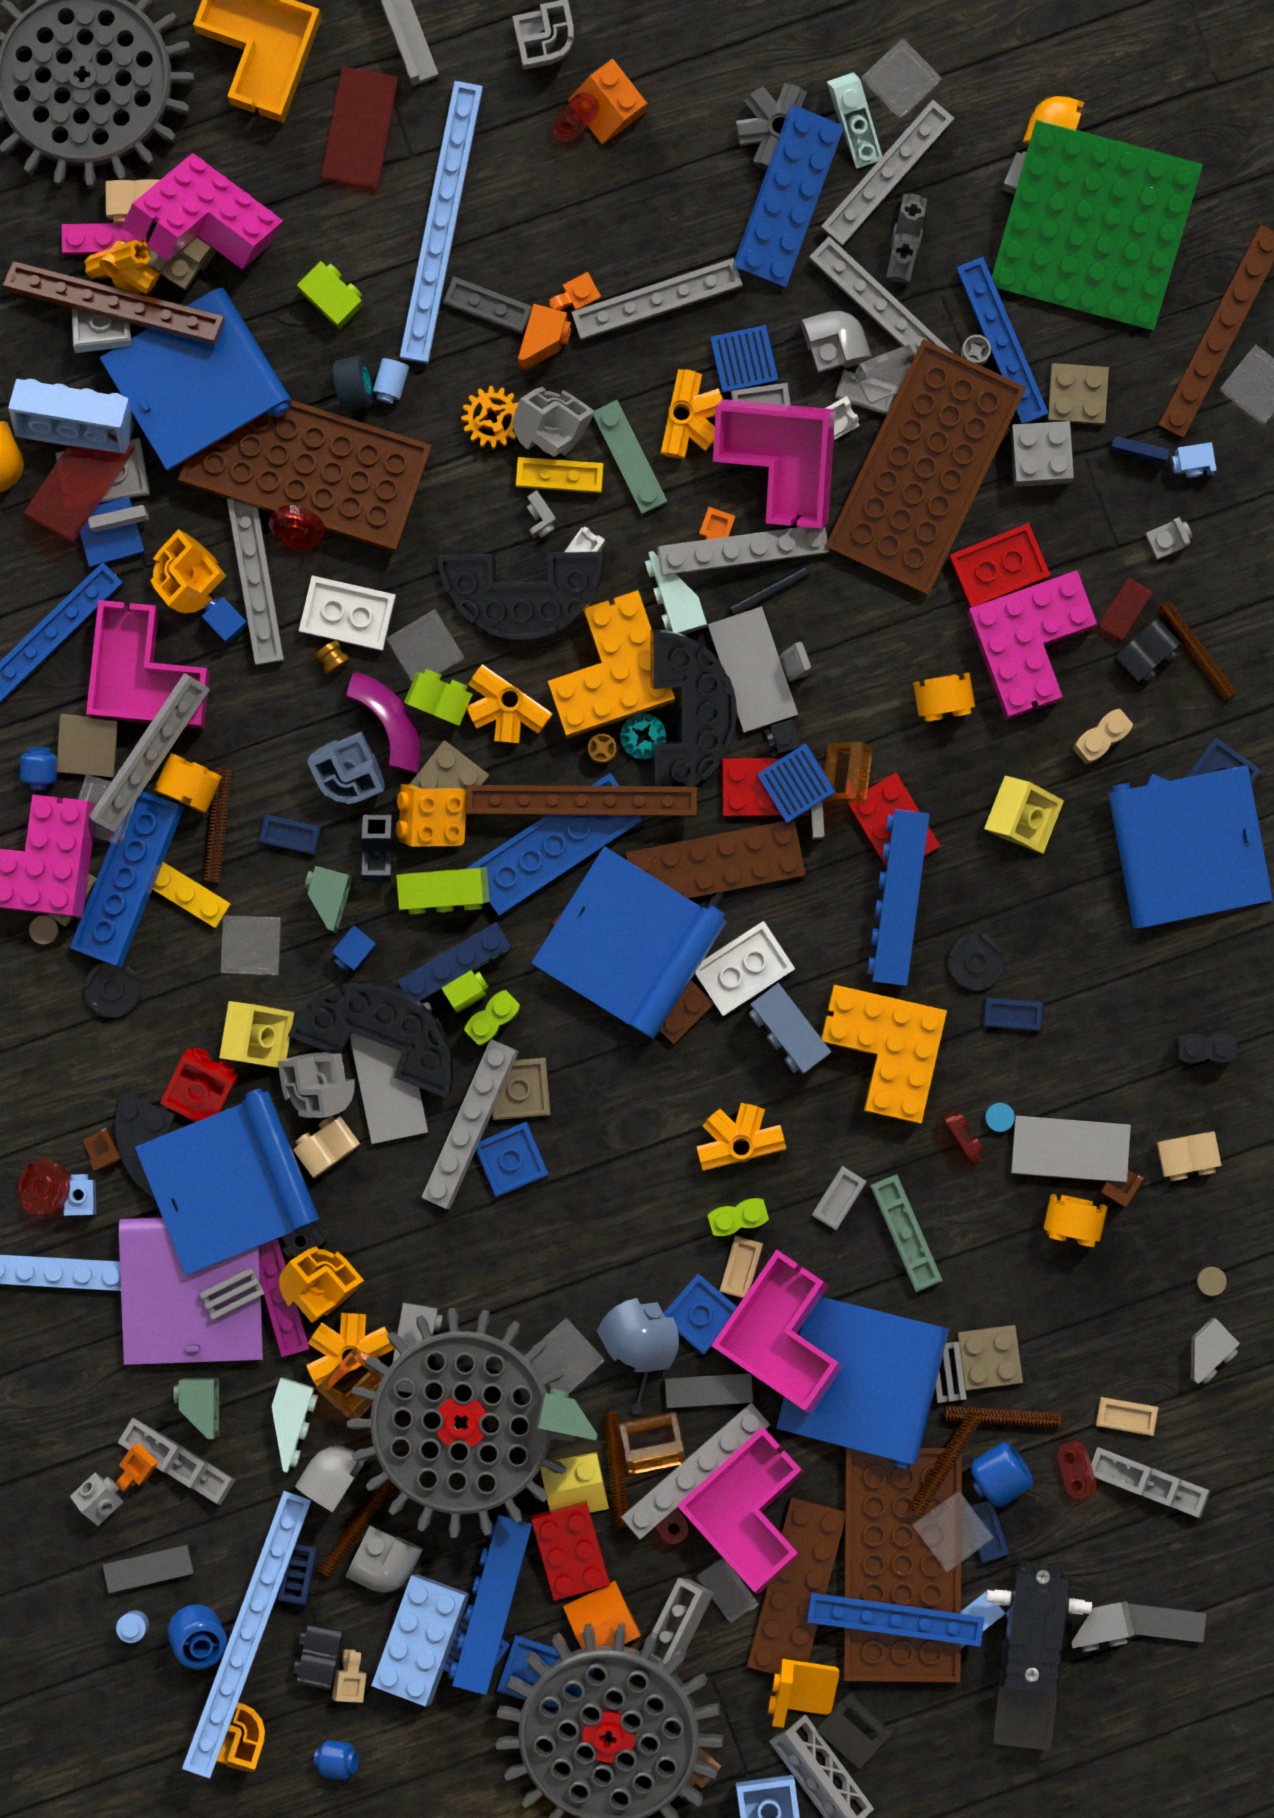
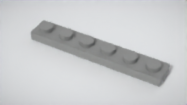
M932 100L824 222L821 229L843 247L954 121V117Z
M830 237L809 256V259L913 357H915L923 339L952 352Z
M732 258L573 311L572 317L580 340L741 288L742 282L738 270L732 267L734 259Z
M227 499L255 665L284 661L258 508Z
M824 526L822 529L797 527L663 545L657 547L661 576L827 554L829 548L825 547L828 540Z
M186 673L183 674L89 815L93 821L113 832L117 830L210 689L206 685Z
M490 1039L422 1198L445 1209L451 1208L519 1051Z
M752 1403L748 1404L620 1518L640 1540L677 1508V1505L756 1432L762 1427L766 1429L770 1424Z

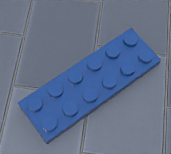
M790 105L732 267L781 287L787 286L841 137L843 125L796 105Z
M609 773L591 786L619 785L612 774ZM545 816L467 869L487 867L490 903L500 916L642 822V819L629 816Z
M141 792L114 833L83 912V918L79 922L70 945L71 949L122 968L184 810L183 806L146 792Z

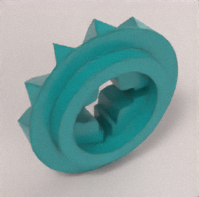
M646 713L631 716L623 724L620 739L623 748L628 754L638 759L652 758V742L644 740L637 747L638 735L635 734L633 729L643 731L649 725L651 727L649 728L648 736L654 743L666 741L664 725L656 716Z

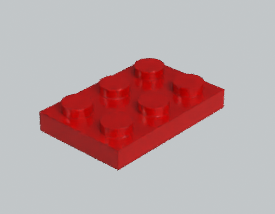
M1029 523L949 555L970 608L992 601L1051 576Z
M782 758L723 759V817L782 816L757 775ZM809 811L801 816H809Z
M897 773L847 801L848 806L885 868L887 860H882L884 843L890 842L891 832L886 831L888 814L893 815L894 809L920 812ZM929 826L924 856L940 847Z
M587 1501L531 1516L554 1601L610 1585Z

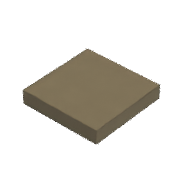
M61 714L57 772L114 777L119 719Z
M546 1058L514 1061L493 1109V1120L551 1115Z

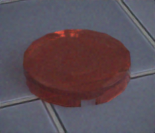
M296 505L277 507L269 521V528L276 538L279 535L283 539L282 543L298 550H311L316 545L320 546L326 534V527L316 514Z
M43 1158L34 1164L30 1163L24 1169L18 1183V1195L21 1196L22 1202L20 1203L22 1207L30 1214L43 1217L57 1213L67 1201L70 1191L69 1175L65 1167L57 1161Z

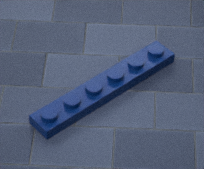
M981 257L957 267V274L983 336L990 342L991 355L999 374L1027 387L1015 411L1020 424H1027L1049 414L984 258Z
M103 562L0 661V703L98 609V600L107 601L124 584Z
M811 1592L807 1622L981 1647L984 1617Z

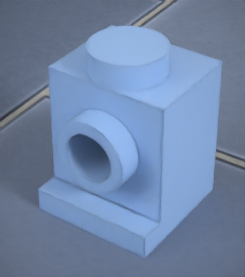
M1212 442L1177 448L1175 456L1171 457L1173 472L1178 473V475L1186 474L1187 478L1201 476L1205 470L1207 471V476L1213 475L1216 472Z
M88 1174L71 1175V1181H64V1216L96 1215V1180H88ZM77 1189L82 1190L84 1193L83 1198L79 1201L74 1198V1192Z

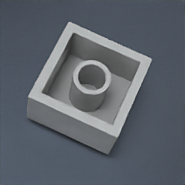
M1070 421L1012 425L1010 439L1014 487L1069 484L1072 482L1074 474Z

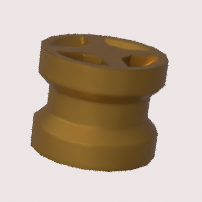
M337 640L327 644L314 655L316 660L324 665L323 670L326 675L335 672L350 660L347 654L341 652V645Z
M607 734L593 736L588 744L590 758L598 764L611 762L616 755L614 739Z

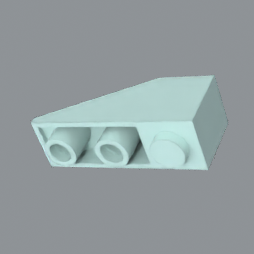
M853 72L827 81L839 122L844 126L843 133L856 169L879 161L882 158V153L861 80Z
M653 551L649 552L650 560L645 561L649 577L655 576L658 587L653 588L658 605L663 604L666 614L662 615L665 630L684 635L706 628L707 623L699 597L676 574L661 576L658 556Z
M282 1377L280 1378L272 1403V1412L282 1468L284 1472H288L290 1467L296 1468L301 1451L296 1450L299 1439L305 1440L310 1424L305 1422L308 1411H314L318 1395L314 1394L315 1387Z

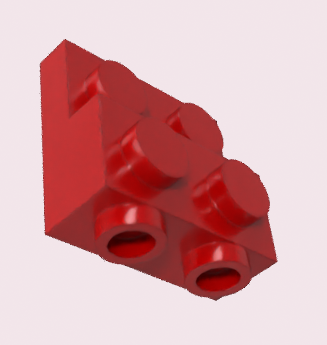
M188 1048L182 1055L160 1104L198 1122L221 1112L239 1074L234 1072V1066L228 1062L220 1061L216 1063L210 1060L209 1054L205 1050L200 1048L191 1050Z

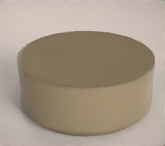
M38 916L31 922L29 933L35 942L47 945L57 939L59 926L49 916Z
M1206 1267L1197 1276V1286L1205 1295H1218L1226 1287V1276L1219 1268Z

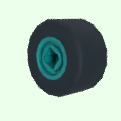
M354 356L335 361L332 370L333 381L342 408L350 411L371 406L374 402V393L372 392L374 387L365 359L362 356Z

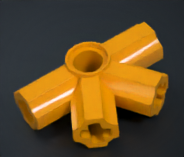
M133 240L127 243L117 241L110 249L90 255L85 260V273L91 279L97 278L101 280L110 277L115 288L137 294L141 292L149 293L160 277V272L147 264L151 256L150 248L147 247L145 241Z
M678 369L661 454L685 459L689 438L705 452L714 444L715 426L707 419L715 417L716 404L723 399L719 389L698 395L702 380V374ZM678 408H685L689 411L690 415L685 420H678L674 417L673 413Z
M483 664L468 684L485 696V698L467 706L469 715L477 729L496 720L494 741L519 743L521 722L539 734L553 715L549 710ZM508 691H514L518 696V702L514 707H507L503 702V696Z
M741 1103L736 1123L721 1109L717 1110L702 1125L716 1140V1142L697 1146L702 1170L706 1171L737 1162H746L752 1158L787 1150L781 1126L778 1125L760 1130L765 1109L758 1106ZM739 1141H745L749 1144L750 1149L747 1154L738 1155L733 1150L734 1145Z
M341 1313L340 1334L324 1323H321L308 1344L326 1356L306 1365L317 1388L366 1364L365 1360L368 1356L379 1358L395 1350V1347L390 1344L387 1336L389 1333L385 1326L365 1336L367 1314ZM347 1349L357 1351L359 1360L355 1365L345 1363L343 1355Z

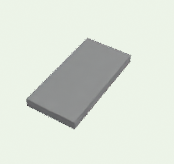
M759 607L708 624L720 664L729 676L734 688L737 715L743 733L798 716L763 608Z
M351 1032L350 1040L371 1143L375 1144L428 1133L420 1088L394 1078L402 1052Z
M1015 1116L1011 1174L1126 1183L1131 1125Z

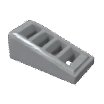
M795 643L779 656L787 681L791 682L809 675L811 665L803 643Z

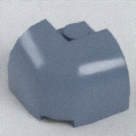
M362 731L338 742L334 740L316 750L308 758L307 763L320 790L325 796L335 801L347 804L356 803L384 791L385 784L375 754H372Z
M637 1298L627 1300L609 1311L597 1330L613 1360L619 1359L626 1365L634 1367L635 1372L669 1369L678 1351L679 1336L673 1317H665L658 1302L640 1304Z

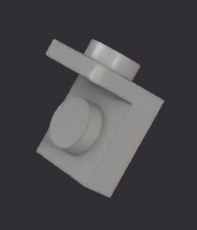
M536 490L527 496L530 504L526 507L535 520L541 518L542 521L529 531L533 538L537 535L543 538L555 529L553 525L557 521Z
M1180 517L1168 524L1147 532L1145 536L1155 559L1158 560L1188 547L1191 543L1192 533L1186 522L1182 523Z

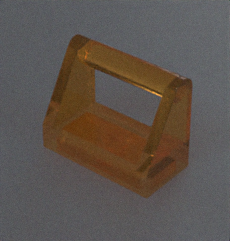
M863 742L828 744L824 773L833 787L835 784L838 752H850L846 792L835 793L824 800V802L866 804L872 747Z
M354 1348L316 1387L319 1393L349 1419L360 1418L370 1408L373 1401L358 1398L351 1393L352 1388L344 1395L332 1387L357 1361L368 1372L353 1387H365L369 1390L377 1391L379 1383L383 1378L382 1374L371 1369L365 1362L370 1355L358 1348Z
M676 1412L619 1423L629 1475L680 1465L685 1461ZM673 1425L675 1442L630 1450L627 1433Z

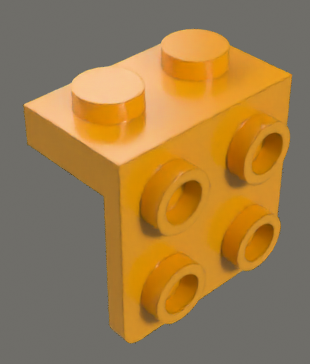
M401 784V792L397 796V805L400 809L399 821L396 824L398 841L411 847L461 846L465 841L466 791L461 788L422 789L412 784Z
M782 1659L780 1674H775L772 1691H775L776 1694L775 1696H770L768 1713L773 1714L772 1726L784 1728L787 1709L825 1715L830 1714L836 1693L839 1669L833 1666Z

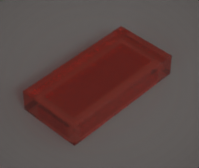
M1128 577L1098 627L1122 641L1153 592Z

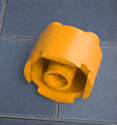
M963 673L964 679L960 680L959 675L956 674L924 680L925 686L921 687L918 681L913 682L919 717L924 716V720L927 722L943 719L942 713L952 712L954 717L971 714V708L975 707L970 673Z
M170 753L154 791L195 810L206 813L222 776L209 771L208 768L197 763L187 762L185 759Z
M1051 1194L1043 1229L1047 1230L1049 1238L1066 1241L1067 1237H1072L1078 1241V1244L1094 1247L1095 1241H1100L1107 1206L1100 1204V1208L1097 1209L1096 1206H1092L1093 1201L1061 1195L1060 1200H1057V1196Z

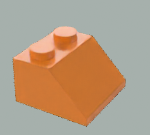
M611 59L591 74L568 99V102L602 145L647 112V102L614 59Z
M533 304L518 357L521 370H527L558 353L561 350L562 343L568 344L571 322L567 321L566 312Z
M616 1581L611 1582L609 1586L599 1588L563 1606L581 1648L586 1647L583 1639L585 1624H592L597 1645H614V1634L619 1623H624L627 1634L624 1644L641 1636Z

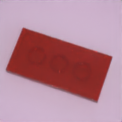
M342 66L322 179L378 189L398 76Z
M108 433V437L118 443L117 437ZM128 443L126 453L68 445L24 511L25 516L74 542L134 451L133 445Z

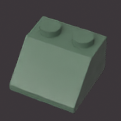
M315 866L314 872H308L305 888H307L308 895L327 929L331 933L337 934L352 878L344 873Z
M184 1378L179 1380V1384L174 1386V1403H179V1410L207 1439H215L219 1436V1378Z
M551 1388L550 1394L543 1393L537 1428L592 1440L597 1439V1433L575 1399L568 1398V1391Z

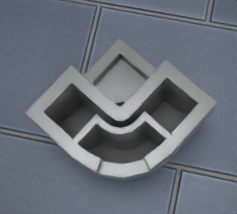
M568 0L540 4V11L513 16L523 70L551 65L562 60L570 52L574 42V28Z
M832 311L801 320L800 324L808 350L812 352L818 373L839 366H843L846 369L872 360L864 330L859 321L851 314L842 311Z
M540 387L520 399L513 418L514 432L519 442L527 450L537 444L544 452L554 457L559 453L565 456L583 436L595 411L563 390L561 394H557Z
M309 1053L278 1061L285 1100H291L294 1107L299 1111V1116L306 1118L329 1117L345 1110L352 1101L354 1079H345L341 1053Z
M330 1446L318 1452L309 1462L295 1487L321 1506L333 1512L367 1459L353 1461L352 1454L355 1451L343 1446Z
M370 1525L345 1578L373 1591L381 1593L395 1591L403 1586L411 1576L423 1548Z

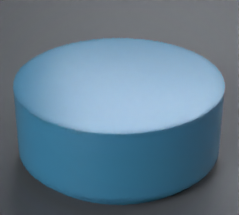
M1005 1103L991 1105L985 1114L986 1124L990 1129L997 1132L1008 1130L1013 1125L1015 1119L1012 1108Z

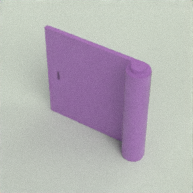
M163 1218L120 1219L119 1249L124 1365L263 1360L261 1296L213 1320L200 1296V1292L250 1267L253 1268L260 1282L259 1246L186 1276ZM250 1276L209 1295L210 1300L251 1281ZM255 1286L215 1305V1310L256 1291Z

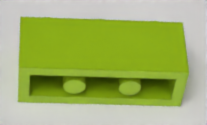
M487 867L396 875L399 910L408 909L409 914L426 913L425 908L436 907V912L454 911L453 906L464 905V910L482 909V903L490 902Z

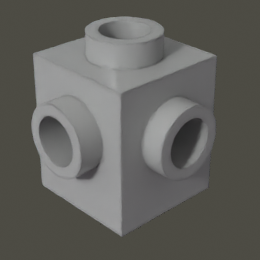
M96 1472L70 1496L81 1513L97 1526L123 1503L117 1494L119 1487L109 1477L103 1479Z

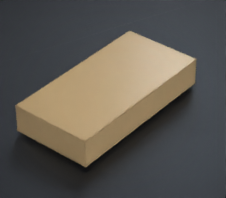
M735 1236L720 1292L741 1298L745 1297L752 1285L763 1246L762 1243Z
M1100 1397L1096 1426L1154 1436L1158 1407Z

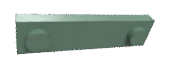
M618 400L595 410L593 417L641 514L643 515L666 504L667 499Z
M896 1174L870 1185L915 1292L943 1281L898 1175Z

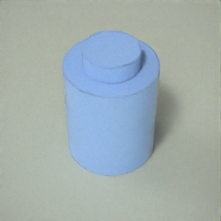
M382 359L372 391L377 394V400L393 404L394 400H400L409 370L408 365L392 359Z
M137 1610L127 1612L117 1623V1634L123 1641L128 1643L139 1641L149 1630L147 1616Z

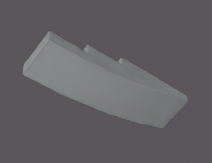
M135 1418L131 1419L118 1441L119 1444L128 1450L139 1442L159 1462L156 1466L157 1469L168 1473L189 1488L195 1489L216 1504H222L235 1482V1479Z
M1097 1447L1088 1471V1475L1198 1518H1201L1210 1494V1490Z

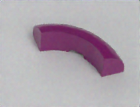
M354 671L346 696L348 700L357 702L371 710L385 726L390 742V768L418 774L421 757L420 741L415 723L408 709L387 686L372 677Z

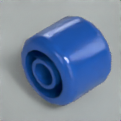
M1007 1442L997 1444L971 1463V1472L975 1479L973 1483L974 1488L982 1498L986 1496L997 1507L1007 1505L1033 1487V1478L1027 1465L1014 1447Z
M199 1604L189 1605L178 1610L171 1618L167 1628L168 1640L177 1661L183 1666L194 1670L207 1669L215 1665L224 1656L227 1647V1635L217 1613L212 1609Z

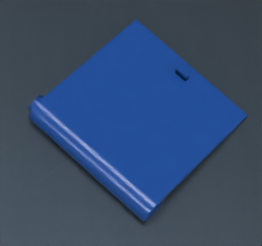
M224 288L215 289L187 305L190 308L224 316L225 325L216 346L147 329L131 339V347L115 348L100 357L122 396L129 398L132 413L167 471L265 413L268 416L275 415V417H281L290 410L289 406L292 403V399Z
M1248 765L1142 787L1130 788V783L1112 786L1113 791L1108 792L1133 928L1148 927L1273 900Z
M604 846L531 964L644 1035L654 1039L727 922L723 919L725 914L712 905L708 909L700 907Z
M261 1088L245 1094L246 1100L242 1101L240 1105L135 1147L186 1276L310 1226L320 1220L268 1091L262 1092Z
M821 1297L801 1326L799 1336L843 1365V1368L811 1414L784 1397L776 1429L893 1459L892 1465L909 1469L910 1464L916 1465L949 1329Z

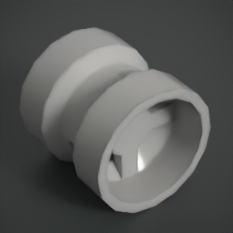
M973 335L967 338L961 349V357L980 366L987 362L991 353L990 342L981 335Z

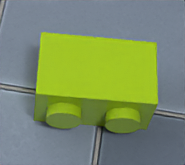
M320 261L297 284V287L340 330L363 307L362 300L360 299L362 294L351 283L346 286L339 279L342 276L341 273L332 264L326 266Z

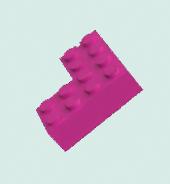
M192 153L132 203L122 228L143 242L155 220L158 223L147 247L166 261L198 236L243 270L272 244L283 220Z
M724 399L716 404L713 462L769 467L766 523L791 526L797 521V526L822 529L829 522L835 409Z
M1077 570L972 607L967 612L1006 720L1031 711L1033 708L1031 702L1035 701L1034 707L1038 709L1060 701L1063 697L1044 646L1093 629L1097 624Z
M98 600L86 711L88 716L151 724L184 673L209 687L210 672L207 668L154 663L159 609L156 606L130 603L129 609L132 611L131 613L128 612V607L123 602ZM208 693L185 727L204 729Z
M32 795L25 852L0 849V909L83 918L95 821L89 815L97 804L86 800Z
M776 1250L711 1346L810 1414L843 1368V1365L797 1334L829 1285Z
M764 1427L756 1432L677 1505L756 1594L762 1592L801 1556L764 1515L763 1511L805 1473L788 1453L783 1451L780 1454L783 1448Z

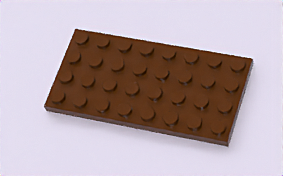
M923 339L825 547L929 595L1027 387Z
M292 400L289 406L290 410L285 415L275 417V415L268 416L265 413L184 462L178 479L180 484L396 552L432 450V445Z
M846 1447L844 1597L961 1613L962 1452L957 1461H955V1464H953L954 1467H951L952 1470H949L950 1473H947L948 1476H945L946 1479H943L944 1483H942V1486H940V1489H938V1492L930 1501L931 1504H928L929 1507H926L927 1510H924L923 1517L920 1518L909 1511V1507H912L911 1504H914L913 1501H916L915 1498H918L916 1495H920L918 1492H922L920 1489H924L922 1487L925 1485L924 1482H927L926 1479H929L928 1476H931L930 1473H933L932 1470H935L934 1467H937L936 1464H939L937 1461H941L939 1458H943L941 1455L944 1454L943 1452L946 1451V1448L920 1447L916 1465L910 1464V1468L906 1469L892 1465L893 1459ZM844 1628V1681L961 1682V1644Z

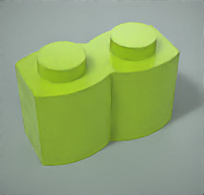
M426 669L424 674L417 671L404 703L460 726L472 694L466 691L468 686L455 680H451L450 684L440 681L442 675Z
M470 970L443 986L442 990L455 1011L459 1013L487 996L484 990L489 987L480 972L474 974Z
M506 990L501 991L490 999L485 1010L476 1013L470 1018L464 1030L479 1046L484 1045L496 1036L500 1026L509 1023L516 1017L521 1006Z
M758 1198L742 1201L736 1207H720L707 1215L712 1234L715 1236L730 1235L741 1227L755 1228L769 1220L764 1200Z

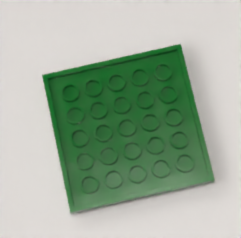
M1036 119L992 273L995 287L1154 330L1203 164Z

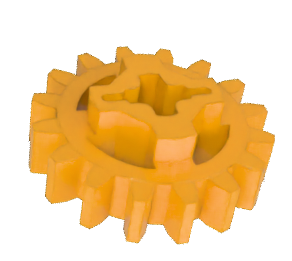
M489 386L488 393H484L480 388L478 389L479 397L469 396V400L472 403L471 406L463 405V410L468 415L461 416L462 422L469 423L464 427L465 433L473 432L470 438L471 441L474 442L479 438L482 448L486 446L487 442L491 443L492 449H496L497 442H501L506 447V439L508 437L512 440L516 439V435L513 432V418L519 402L513 404L514 394L511 393L507 397L504 396L505 390L502 387L498 393H494L493 386ZM491 400H498L504 404L499 406L493 404ZM481 405L482 411L480 416L475 417L473 420L476 408ZM489 412L498 415L496 423L487 420ZM512 416L509 427L504 431L503 424L505 420ZM486 429L493 432L495 436L485 435L480 431Z

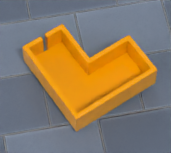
M202 0L193 23L196 34L244 50L227 96L230 105L253 113L258 108L261 116L284 123L322 19L320 9L295 0Z
M637 590L614 598V605L611 606L609 601L587 607L584 614L601 663L548 681L566 738L675 702L672 688L653 689L651 687L650 630L652 629L639 591Z
M834 985L827 1012H834L833 1017L826 1016L821 1039L826 1044L876 1055L864 1111L921 1124L947 1010Z

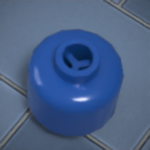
M27 748V752L20 757L21 781L30 784V789L45 790L48 784H52L57 780V756L50 752V748Z
M327 1740L320 1749L315 1751L314 1766L318 1767L320 1775L324 1778L347 1780L351 1774H355L357 1771L359 1754L358 1751L354 1750L353 1745L348 1742Z

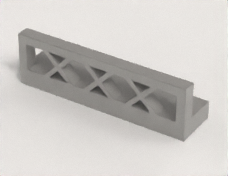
M380 0L412 87L439 77L411 0Z
M806 1714L800 1717L788 1729L777 1734L769 1741L824 1818H865L874 1810ZM801 1726L808 1734V1742L802 1741L796 1733V1730ZM816 1751L821 1752L824 1756L825 1766L817 1762ZM833 1775L838 1776L842 1781V1790L837 1789L833 1784ZM850 1799L856 1800L862 1809L857 1816L850 1807Z

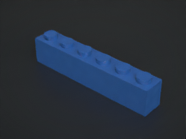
M894 809L893 815L888 814L886 831L891 832L890 842L884 843L882 860H887L886 872L880 871L878 885L879 889H883L882 900L876 901L875 917H880L878 929L873 928L871 945L876 946L875 957H869L867 974H872L873 982L905 986L908 983L929 813Z
M498 1515L497 1521L491 1520L492 1532L487 1536L491 1537L492 1541L489 1549H483L479 1564L485 1567L482 1577L476 1576L472 1593L477 1594L474 1606L468 1605L464 1619L465 1622L469 1623L467 1634H460L456 1649L462 1651L459 1663L453 1661L449 1679L454 1680L453 1686L487 1695L532 1528L530 1523L523 1521L516 1523L512 1518Z

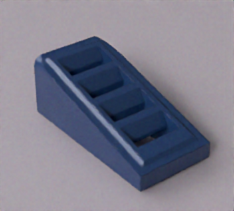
M295 1545L292 1556L293 1554L308 1556V1562L292 1559L291 1556L278 1591V1603L307 1608L317 1548ZM291 1566L306 1568V1573L290 1571ZM288 1579L304 1580L303 1585L288 1583ZM286 1591L302 1592L301 1597L287 1595Z

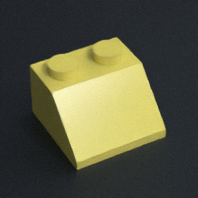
M1005 776L984 829L1003 839L1039 853H1044L1064 800L1031 782Z
M229 1001L219 1058L279 1068L278 1061L287 1059L290 1041L288 1035L292 1028L294 1012Z
M597 1452L555 1460L561 1462L566 1467L564 1474L554 1473L544 1466L540 1467L545 1492L548 1495L547 1501L550 1511L587 1501L590 1513L609 1509Z

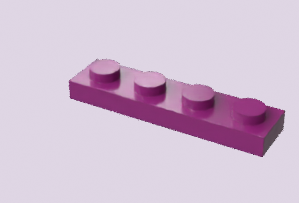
M278 1238L259 1246L261 1286L265 1292L264 1297L281 1357L308 1350L310 1346L299 1307L296 1303L288 1306L279 1288V1277L286 1266V1261Z

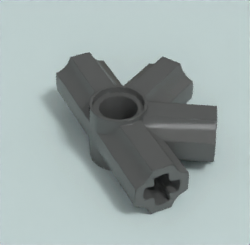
M784 83L776 103L763 86L750 94L744 101V104L755 118L736 121L739 147L760 144L753 160V164L767 171L780 133L773 130L772 126L777 122H785L790 105L802 108L807 92L801 87Z
M903 194L898 223H895L890 246L892 251L886 279L898 283H910L914 260L919 252L923 229L921 228L927 198L915 194Z

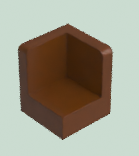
M108 1127L83 1140L91 1158L89 1162L94 1171H99L122 1160L118 1146Z
M1128 1170L1126 1183L1105 1181L1099 1193L1122 1207H1127L1144 1177Z

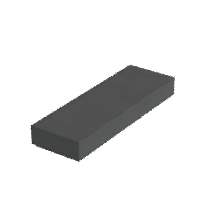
M454 276L443 301V304L522 335L533 308L530 305Z
M751 1373L665 1379L667 1408L753 1403Z
M188 1544L102 1565L109 1593L194 1573Z
M1128 1603L1134 1634L1203 1643L1207 1613Z

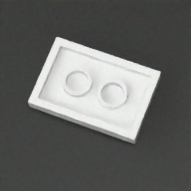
M312 576L299 632L383 651L396 595Z
M763 921L704 959L695 975L722 1016H724L795 970V968Z

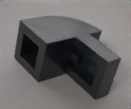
M363 815L362 882H391L393 865L392 815Z

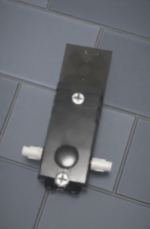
M1021 1561L1018 1568L1011 1567L1008 1591L987 1590L986 1602L1006 1605L992 1738L993 1744L1051 1751L1056 1700L1059 1693L1058 1680L1061 1675L1060 1665L1063 1658L1061 1653L1064 1649L1068 1613L1081 1615L1086 1613L1091 1615L1092 1602L1069 1598L1071 1576L1063 1573L1061 1565H1034L1033 1562Z

